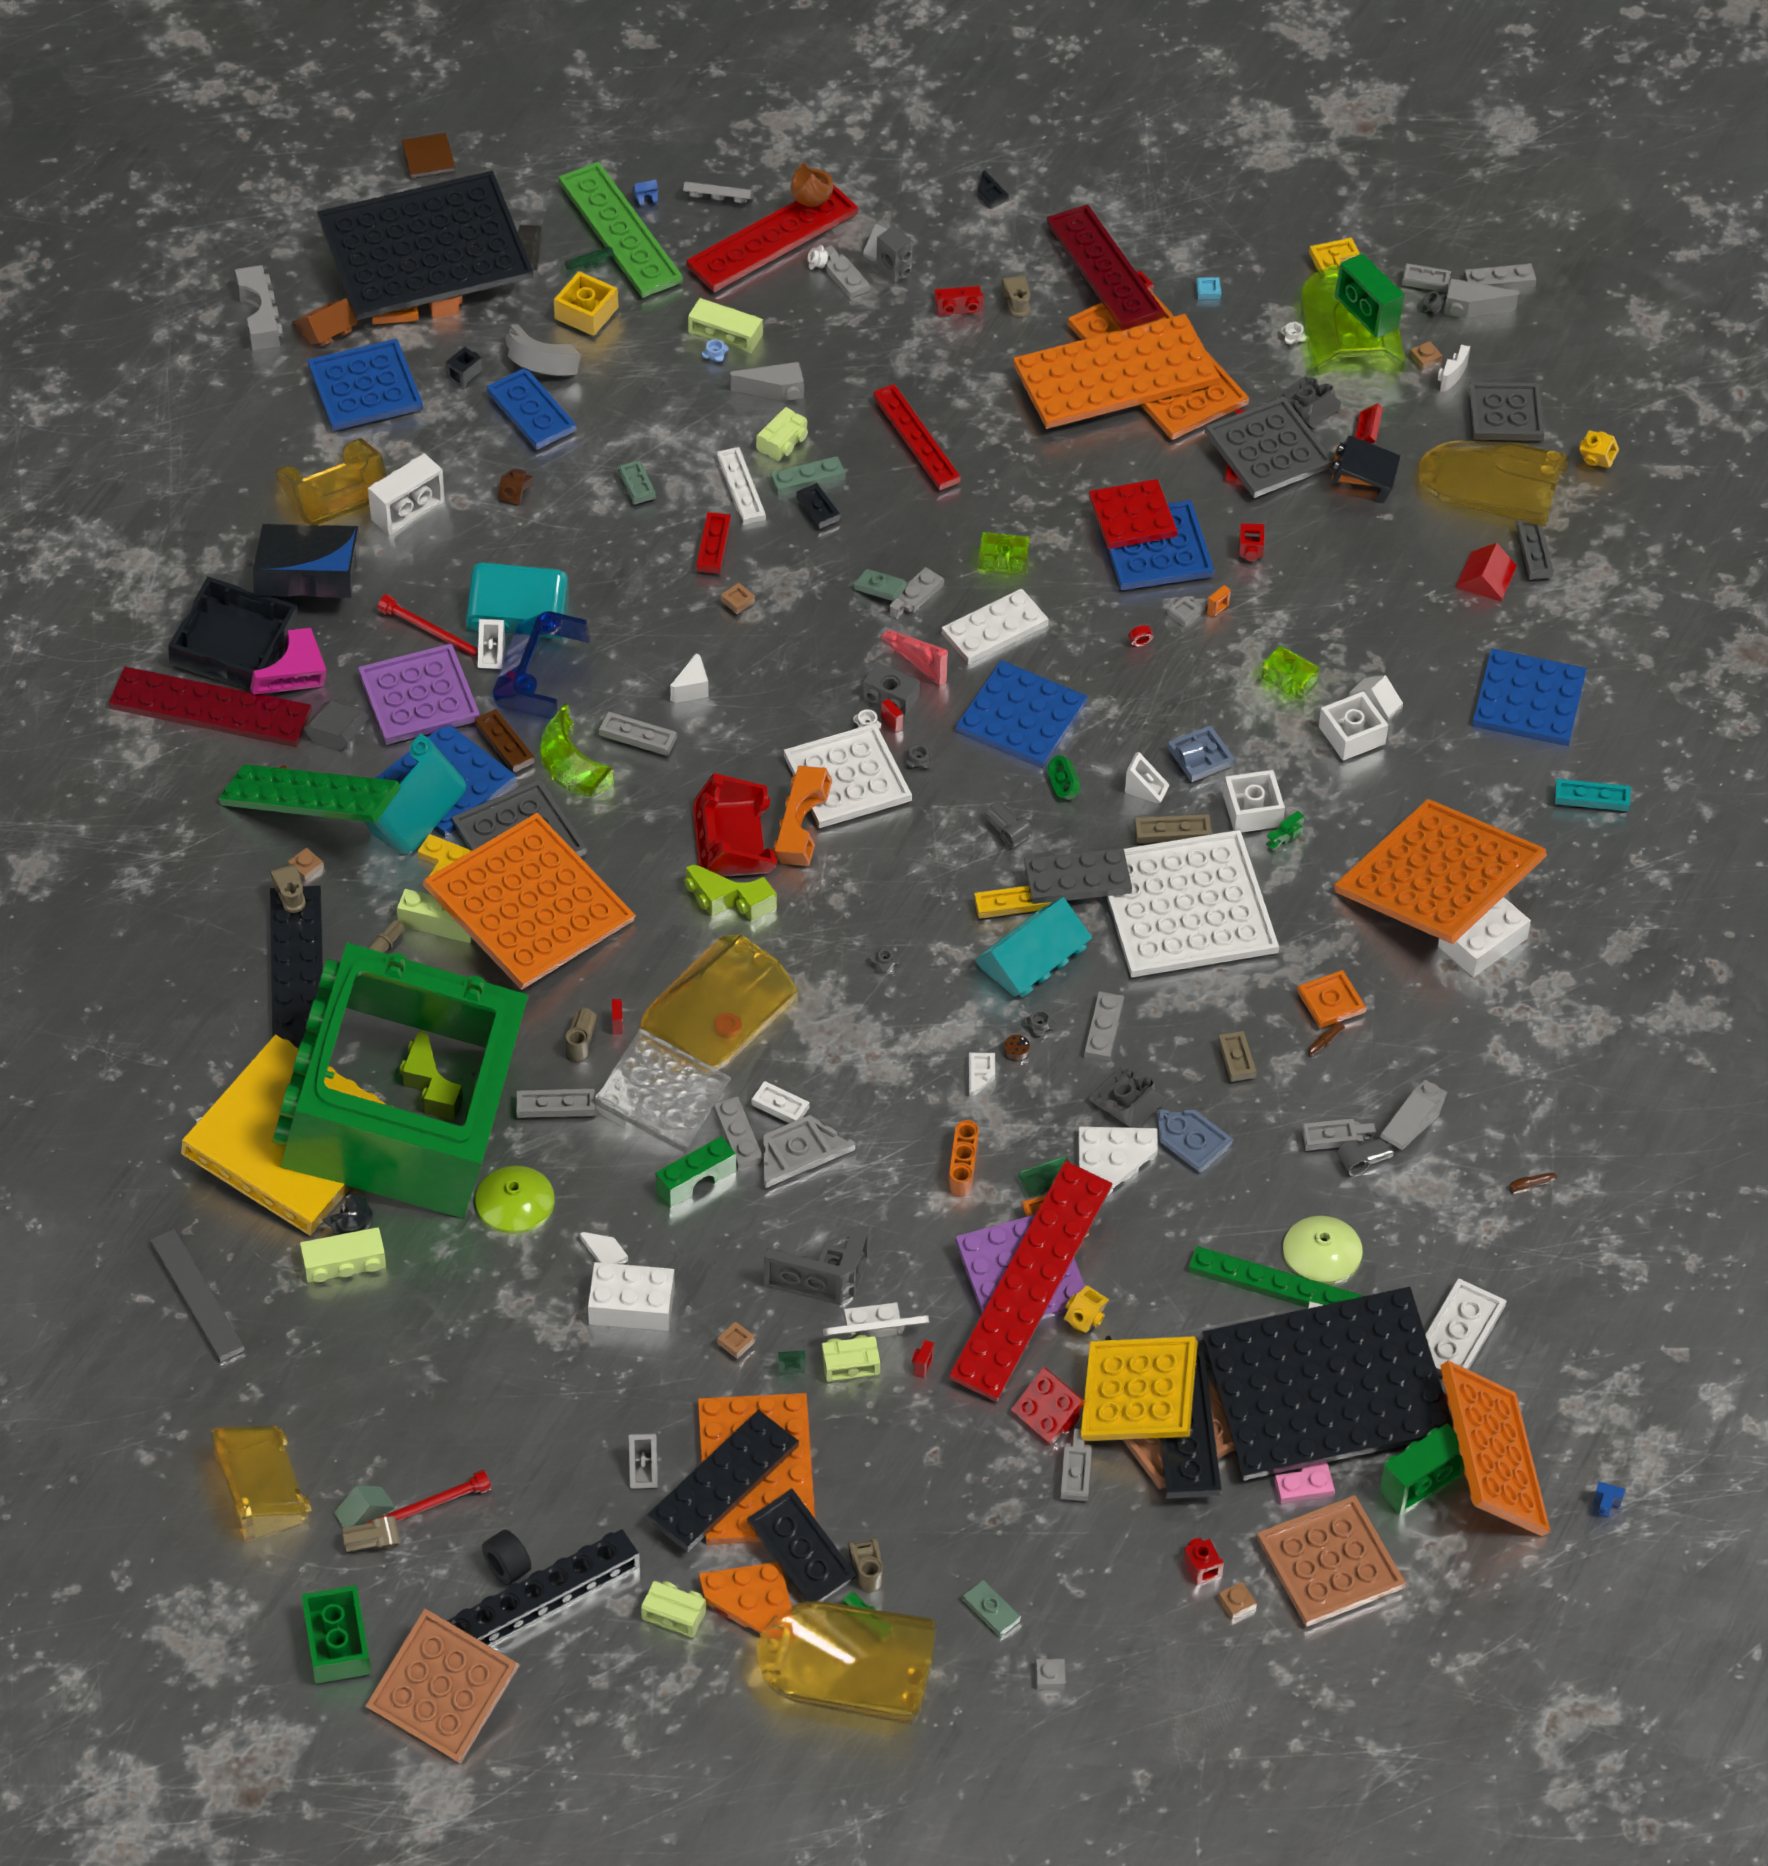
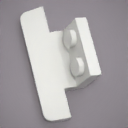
M897 1303L844 1309L846 1326L826 1328L823 1332L824 1336L848 1333L849 1339H853L858 1335L875 1336L876 1338L901 1335L905 1326L929 1323L928 1316L900 1319Z

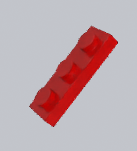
M707 512L696 565L698 572L721 573L731 523V514Z

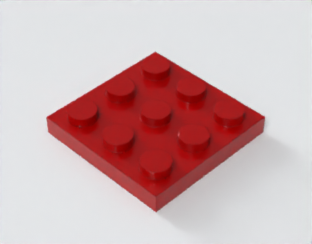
M1158 479L1089 491V499L1108 549L1177 537V528Z

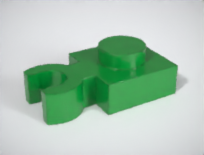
M1296 811L1282 821L1277 830H1273L1267 835L1270 841L1266 843V846L1274 851L1282 843L1287 844L1292 839H1297L1304 830L1305 816Z

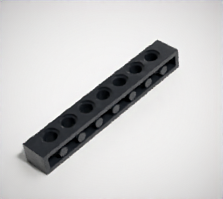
M623 1529L615 1533H608L600 1541L592 1545L583 1546L577 1553L567 1558L558 1559L552 1566L544 1570L535 1571L522 1582L513 1583L501 1593L484 1598L480 1604L470 1609L461 1610L455 1617L447 1620V1622L484 1644L492 1646L640 1567L639 1552ZM603 1557H609V1558H611V1559H609V1560H602L601 1558H603ZM578 1570H586V1572H584V1573H579V1572H576V1571H578ZM556 1582H561V1583H563V1584L558 1585V1586L553 1585V1583H556ZM531 1595L538 1596L537 1598H529ZM514 1608L512 1611H505L504 1609ZM484 1620L490 1621V1622L487 1623V1624H481V1623H480L481 1621H484Z

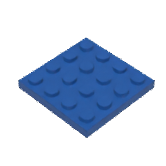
M397 339L307 359L308 368L333 431L423 410V402Z
M1192 500L1167 504L1177 528V537L1108 549L1120 590L1214 577V568Z
M1491 648L1472 726L1569 747L1587 668Z
M1001 660L957 723L956 732L1035 766L1044 768L1087 704L1088 696Z
M451 725L441 727L427 737L462 775L467 785L462 797L434 828L444 837L455 830L452 821L453 816L495 799L516 782V775ZM409 751L375 778L396 780L400 784L418 762L412 758Z

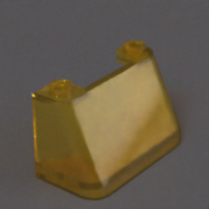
M359 438L345 445L342 451L344 463L303 479L300 471L291 465L276 469L275 473L280 486L300 518L308 525H319L370 505L368 488L375 482L387 477L381 453L365 440Z
M277 1426L220 1427L210 1430L214 1455L218 1465L223 1470L235 1505L237 1518H239L242 1526L241 1533L245 1543L309 1523L307 1513L311 1512L308 1497H302L284 1447L288 1445L283 1429L278 1430Z

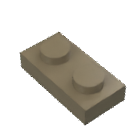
M1244 1031L1219 1035L1218 1042L1230 1081L1256 1078L1255 1065Z

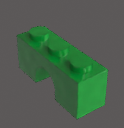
M720 1136L657 1171L656 1190L669 1207L672 1208L693 1196V1188L702 1178L709 1176L715 1184L735 1173L736 1153L725 1139Z

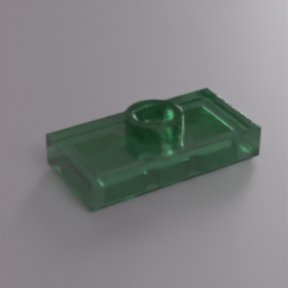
M605 247L566 260L564 262L566 270L583 265L585 269L597 266L598 260L613 256L614 252L612 247Z
M1067 1156L1019 1172L1018 1178L1029 1198L1050 1190L1065 1160L1069 1162Z

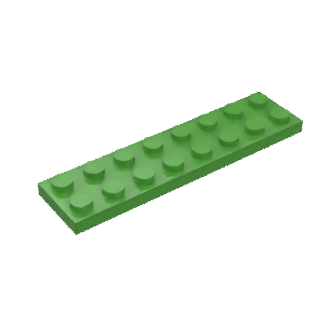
M599 162L559 176L561 187L642 298L683 283L682 274Z

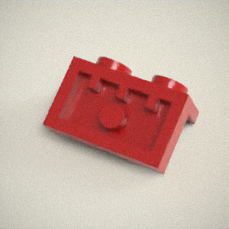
M980 286L934 289L938 315L983 312L984 295L981 293Z

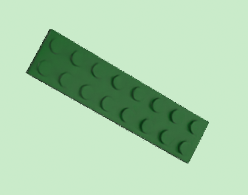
M243 764L218 799L222 806L376 823L401 787L396 780Z

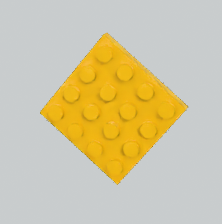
M1196 1337L1090 1341L1084 1398L1086 1402L1083 1408L1081 1428L1082 1439L1084 1441L1189 1437L1198 1343Z

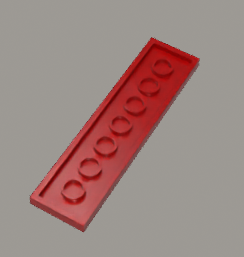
M833 184V192L824 204L817 207H807L795 200L687 259L686 266L713 292H716L858 214V206Z

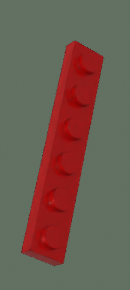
M892 384L874 391L873 398L939 491L960 483L961 476L896 385Z

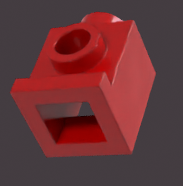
M1240 523L1239 557H1245L1248 561L1263 558L1264 524ZM1245 534H1258V536H1245Z
M1202 1538L1191 1540L1184 1549L1183 1559L1196 1585L1222 1577L1224 1562L1222 1558L1220 1559L1211 1540L1203 1541Z

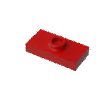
M1378 403L1360 411L1355 432L1356 438L1371 444L1376 442L1383 410Z

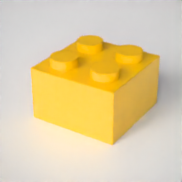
M578 271L554 299L555 319L594 336L618 309V288Z

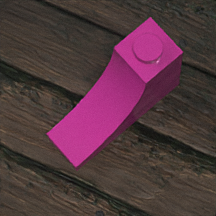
M311 628L287 630L284 646L285 655L272 666L253 671L250 686L253 695L324 687L327 669Z

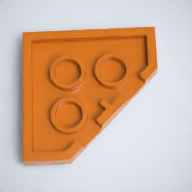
M777 1562L699 1573L698 1580L702 1597L706 1599L708 1606L719 1608L728 1614V1618L745 1628H752L761 1634V1638L768 1642L797 1639L798 1631L783 1571Z

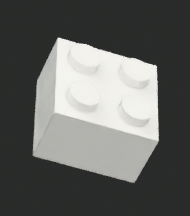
M1364 691L1322 707L1319 720V728L1343 761L1386 744L1388 724Z
M1273 770L1225 777L1223 798L1233 831L1240 830L1242 833L1280 826V823L1284 820L1285 806Z

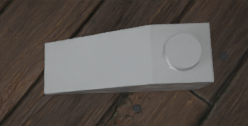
M1451 279L1444 314L1470 318L1516 311L1519 291Z
M799 362L730 371L731 391L778 401L804 398V380Z
M1424 1080L1410 1094L1382 1132L1380 1138L1403 1150L1439 1116L1447 1092L1436 1084Z

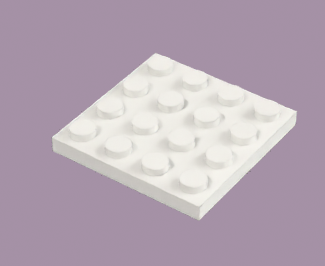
M876 723L784 750V758L793 775H796L798 766L827 768L832 779L827 802L818 804L810 809L819 828L912 801V794Z

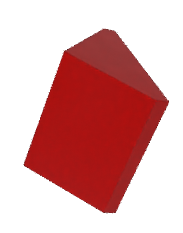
M1498 543L1471 551L1456 588L1502 602L1517 565Z

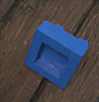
M651 180L634 184L632 193L639 207L644 206V197H650L652 204H657V181Z
M1599 1481L1594 1501L1601 1502L1598 1514L1609 1517L1612 1506L1620 1508L1625 1489Z

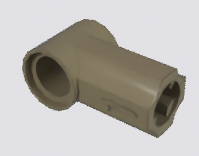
M582 1008L576 1011L571 1028L566 1033V1055L572 1061H582L589 1055V1044L598 1020L597 1014L593 1013L591 1009Z
M396 1517L378 1518L372 1520V1523L343 1528L346 1552L374 1547L376 1549H385L400 1545Z

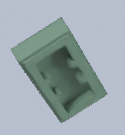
M641 460L618 466V472L633 504L656 499V492Z
M866 569L854 582V587L857 591L894 601L905 590L907 583L904 579Z
M984 1580L963 1595L962 1601L999 1637L1008 1632L1021 1620V1616Z

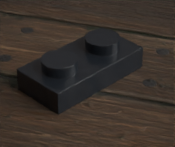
M818 483L796 491V498L819 529L840 521L839 511Z

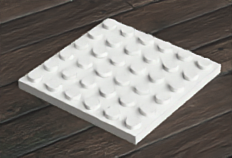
M1240 830L1124 849L1132 884V894L1106 896L1131 978L1279 952V945Z

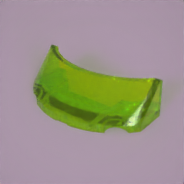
M565 703L546 726L541 738L540 749L544 768L547 769L550 777L560 786L569 791L572 788L582 791L584 796L594 797L613 789V768L589 759L571 742L568 731L574 729V723L570 718V706L568 703Z

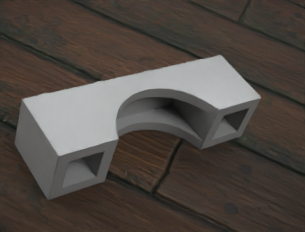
M263 265L235 269L241 302L251 303L259 308L255 314L247 318L252 351L280 346L279 337L283 336L281 322L276 323V320H279L277 306L272 307V304L275 303L273 290H268L271 287L269 274H264Z

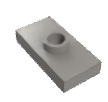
M1406 263L1402 285L1447 293L1451 271Z

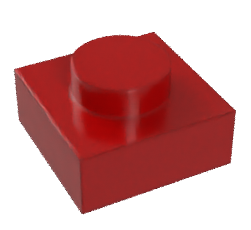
M924 1340L921 1349L916 1348L912 1357V1364H915V1376L925 1379L934 1358L935 1343Z

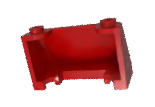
M716 773L711 775L697 794L693 803L698 866L722 877L766 874L776 867L777 856L773 849L766 848L764 850L760 817L764 811L768 810L770 805V797H768L766 785Z

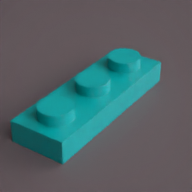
M1556 779L1555 804L1629 811L1631 786Z

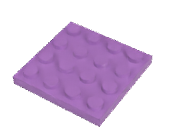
M452 643L358 667L360 679L386 745L415 738L420 733L423 735L431 734L441 727L449 725L458 727L473 723L475 718L480 716Z
M1036 1214L955 1237V1243L982 1314ZM1073 1259L1042 1319L1068 1312L1065 1306L1072 1295H1077L1085 1287L1075 1259Z

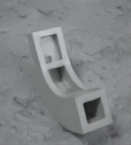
M518 324L509 326V332L506 335V346L509 348L508 358L513 362L539 373L562 376L577 375L581 354L571 343L547 344L539 342L528 336Z

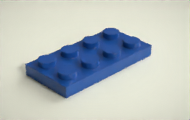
M523 368L486 386L489 396L536 450L576 431L575 422L528 369Z

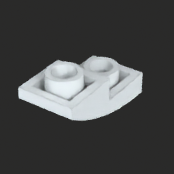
M1461 345L1459 354L1454 353L1453 360L1447 359L1445 368H1440L1438 381L1442 382L1440 391H1447L1460 379L1468 363L1470 346Z

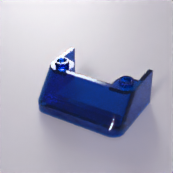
M546 611L522 621L517 626L495 683L493 698L499 707L560 722L561 714L558 699L535 694L538 687L537 680L533 675L528 674V670L542 634H553L586 643L590 642V634L587 620Z

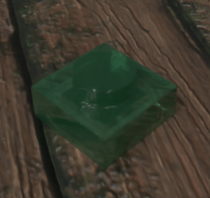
M805 1350L778 1352L779 1376L806 1374Z

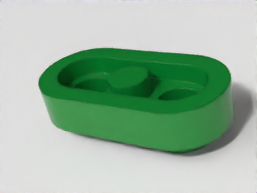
M1062 755L1053 757L1048 765V775L1054 790L1059 797L1065 800H1072L1080 790V781L1072 761Z

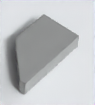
M1184 596L1168 608L1167 615L1183 627H1186L1207 610L1208 598L1194 599V596Z

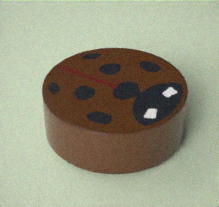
M1011 1035L1005 1040L1004 1053L1009 1059L1019 1061L1029 1055L1030 1043L1026 1037Z

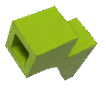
M695 864L686 867L684 882L688 891L694 892L703 910L706 909L712 917L736 905L741 914H746L750 921L777 909V893L764 877L755 881L740 883L731 881Z
M418 1031L415 1040L410 1041L407 1060H403L401 1063L400 1075H403V1084L405 1087L423 1091L421 1102L425 1105V1114L455 1120L463 1101L462 1085L452 1083L438 1073L428 1034Z

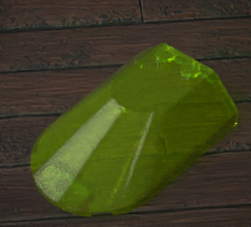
M1340 265L1323 268L1306 281L1302 290L1301 305L1313 375H1318L1320 368L1338 357L1386 355L1399 364L1400 371H1405L1406 360L1399 327L1390 333L1375 338L1334 297Z

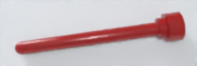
M384 594L381 597L377 606L379 612L385 615L395 614L445 642L452 643L453 646L472 656L478 655L477 647L402 608L396 602V598L388 594Z
M483 1469L473 1473V1477H470L468 1482L378 1518L395 1516L398 1522L472 1491L474 1493L480 1492L481 1494L492 1490L491 1484Z

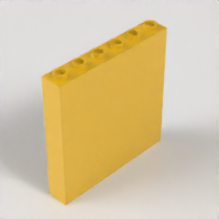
M274 1035L184 1137L181 1154L311 1236L323 1222L322 1219L330 1214L352 1187L280 1167L285 1146L272 1143L299 1049L289 1040ZM328 1066L327 1071L335 1073L333 1079L327 1077L324 1079V1083L328 1088L385 1104L375 1094L366 1092L358 1087L353 1080L342 1077L332 1067Z

